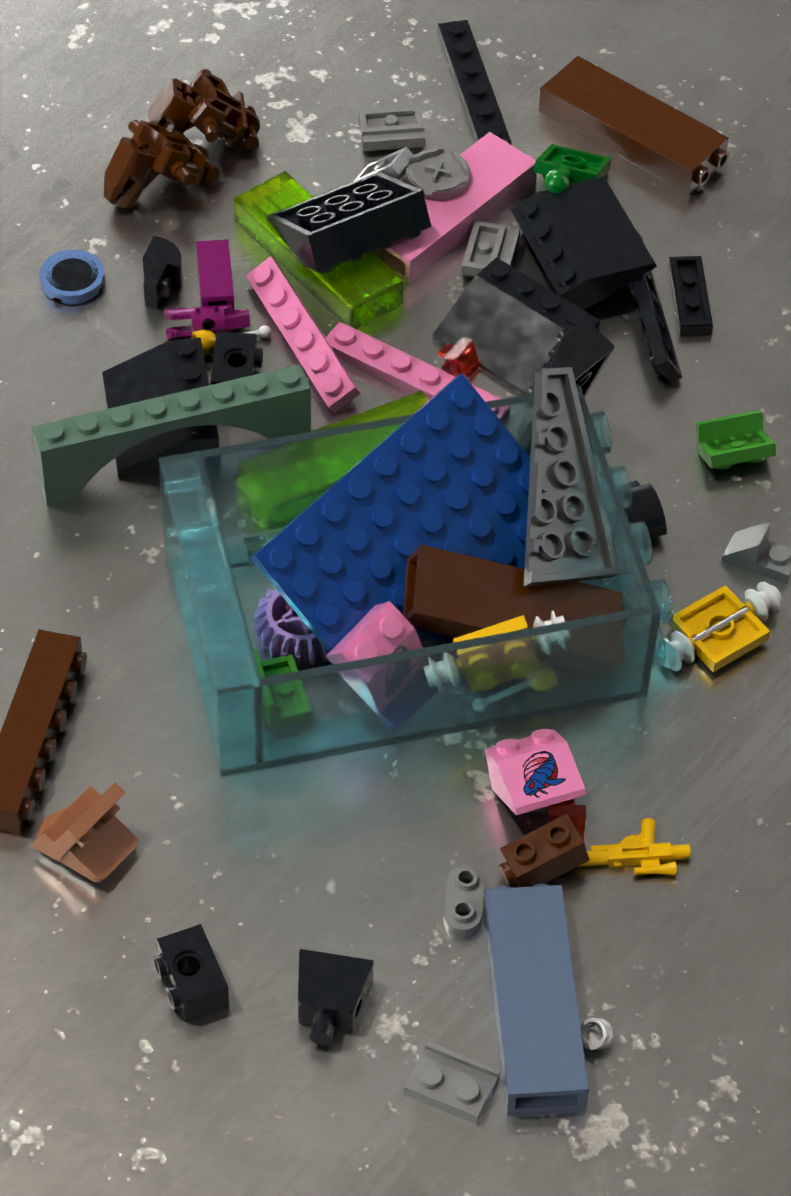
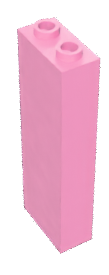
M489 132L460 154L467 161L470 168L469 183L464 192L448 200L425 199L431 222L430 228L422 230L421 234L415 238H402L392 242L393 245L390 248L372 250L364 255L410 285L467 240L471 235L474 221L488 223L536 185L537 173H534L536 160Z

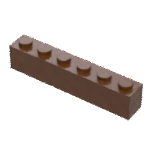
M40 629L37 632L0 732V831L21 834L25 820L30 821L32 819L35 808V800L33 798L36 790L41 791L46 775L44 769L46 761H52L54 757L57 731L62 732L67 716L66 705L68 702L72 703L74 701L77 690L76 677L78 674H83L86 667L87 653L82 652L81 637Z

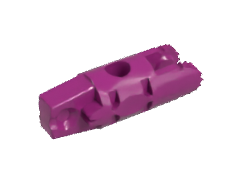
M232 304L164 310L165 319H191L190 326L166 329L167 339L192 337V332L198 330H209L216 335L217 332L234 333L236 328L250 327L249 310L232 309ZM206 319H212L210 323L203 322Z

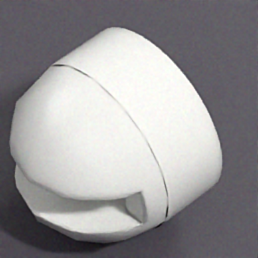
M588 1018L581 1024L583 1046L587 1049H604L610 1045L614 1038L613 1027L602 1018ZM595 1025L600 1029L603 1035L594 1029Z

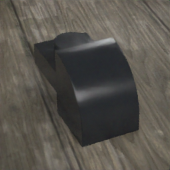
M153 236L142 258L145 306L158 309L163 297H168L171 287L182 288L181 253L174 243L165 238Z
M637 480L633 482L625 481L619 483L616 487L605 490L606 502L620 516L621 529L635 544L667 534L664 511L660 499L650 483L641 485Z

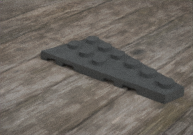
M572 367L543 368L535 373L524 587L613 578L620 574L573 369Z

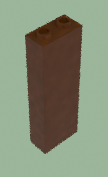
M579 56L574 58L540 88V112L688 194L699 185H704L709 176L717 168L721 169L728 160L729 153L727 152L729 137Z
M420 545L407 557L402 615L416 629L457 638L524 615L528 629L533 630L534 633L533 623L535 617L538 616L543 622L550 620L551 612L554 610L556 617L563 615L570 636L563 638L565 646L558 640L551 642L549 651L540 647L537 639V644L534 645L537 656L604 671L618 661L622 655L623 641L620 639V631L625 618V608L622 606L623 592L577 581L524 587L525 569L426 545Z

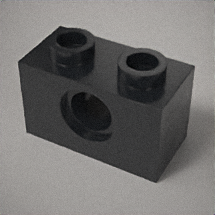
M216 333L211 385L260 374V372H256V368H262L263 348H257V334Z
M201 924L157 938L158 954L153 956L154 965L160 978H167L170 986L166 987V992L173 1010L180 1009L185 1022L229 1007L228 985ZM187 972H194V973H196V974H194V975H192V976H185V975H183L184 973H187Z

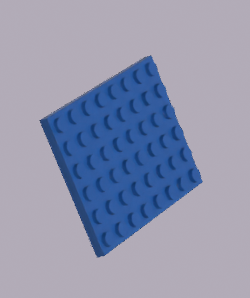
M461 373L250 558L325 649L330 652L375 605L390 601L401 614L403 613L407 557L420 545L525 569L530 457L463 373ZM416 629L426 657L427 653L433 658L441 656L442 648L445 647L452 652L454 659H456L457 651L453 641L456 637ZM421 664L377 710L390 727L396 726L438 687L436 681L428 683L423 665Z

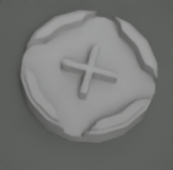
M440 148L423 150L410 159V164L406 168L407 184L423 190L424 197L427 200L442 201L452 199L462 194L468 187L470 177L468 163L460 154L453 151L449 154Z

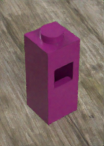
M229 239L196 241L201 306L232 304V309H234Z

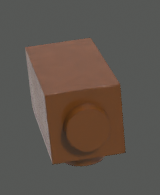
M565 814L501 847L500 851L504 863L500 864L499 867L509 885L516 883L517 887H532L537 884H545L589 861L583 839L568 814Z

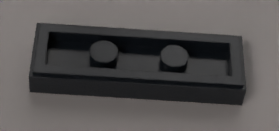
M669 257L668 267L679 336L712 334L713 322L702 257Z

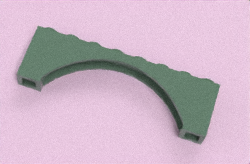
M301 364L32 426L38 481L46 505L50 506L80 499V492L87 483L115 457L144 440L176 429L202 425H225L243 428L270 439L276 443L279 451L311 444V388Z

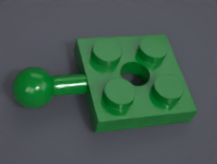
M551 144L536 159L534 173L542 174V177L545 179L544 185L546 190L553 193H562L568 190L570 181L574 184L604 177L610 170L612 158Z

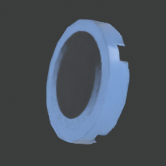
M74 249L53 254L43 262L39 271L41 289L47 297L53 300L54 297L61 299V303L65 304L83 303L93 299L99 293V289L105 284L103 264L98 257L87 251Z

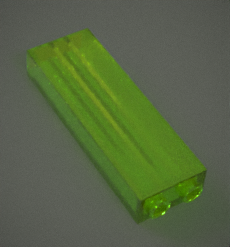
M286 171L234 197V221L340 322L358 329L403 304V280L372 251L365 253L364 257L360 260L353 262L345 261L337 264L334 270L326 273H317L299 261L267 219L269 214L313 198Z

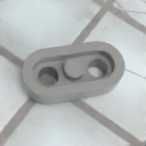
M470 865L458 866L447 877L443 924L449 934L458 938L471 937L481 927L485 878L483 873L476 867ZM461 880H469L472 882L462 883ZM461 911L467 912L469 914L466 916H461L457 913Z

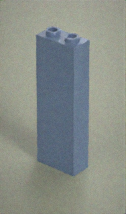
M537 884L532 887L511 888L509 886H499L495 889H485L484 918L506 1113L517 1114L586 1109L589 1086L562 885Z

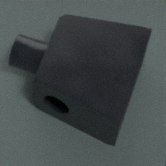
M300 949L298 1022L302 1025L311 1026L309 1038L312 1042L319 1045H329L333 1041L335 1030L344 1032L354 1030L373 985L374 960Z

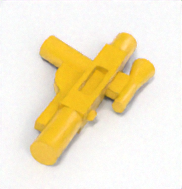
M644 818L641 820L640 834L627 836L619 844L591 846V851H587L589 861L577 867L607 865L608 868L641 866L634 868V875L663 874L677 876L676 862H672V860L691 859V849L689 844L671 845L670 842L655 843L656 821L652 818Z

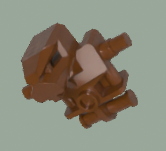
M209 69L200 70L190 85L177 78L171 79L150 106L147 113V122L158 124L172 134L175 130L184 133L195 126L205 135V139L208 142H215L218 138L225 137L226 146L229 148L238 139H244L243 143L247 149H255L259 145L257 133L260 129V120L256 115L255 109L252 106H245L244 94L238 91L234 97L231 96L224 81L212 75Z
M132 120L128 128L134 134L133 137L121 138L105 171L104 197L112 205L116 204L123 208H130L135 206L142 190L159 174L176 183L181 180L185 185L197 186L203 174L208 181H214L219 177L220 170L209 162V152L203 146L192 143L182 132L175 130L172 134L158 124L143 120L140 122Z

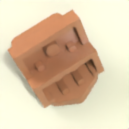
M116 782L102 795L90 785L70 806L50 814L42 821L36 839L31 846L55 861H60L91 881L102 882L138 845L137 837L115 816L121 809L116 802L126 792Z

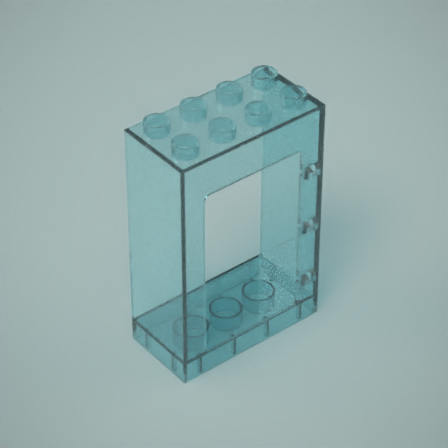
M577 386L620 574L613 578L577 582L623 592L622 606L625 608V611L260 678L232 569L250 565L257 566L250 558L413 414L159 458L164 547L221 777L647 697L652 667L664 665L666 661L665 642L659 625L671 623L673 620L672 598L669 587L664 579L649 580L644 566L652 562V546L648 529L643 521L629 524L624 510L630 508L632 503L631 486L627 471L623 465L609 467L605 454L611 452L612 438L607 416L604 411L589 412L580 386ZM534 394L487 401L488 406L531 458Z

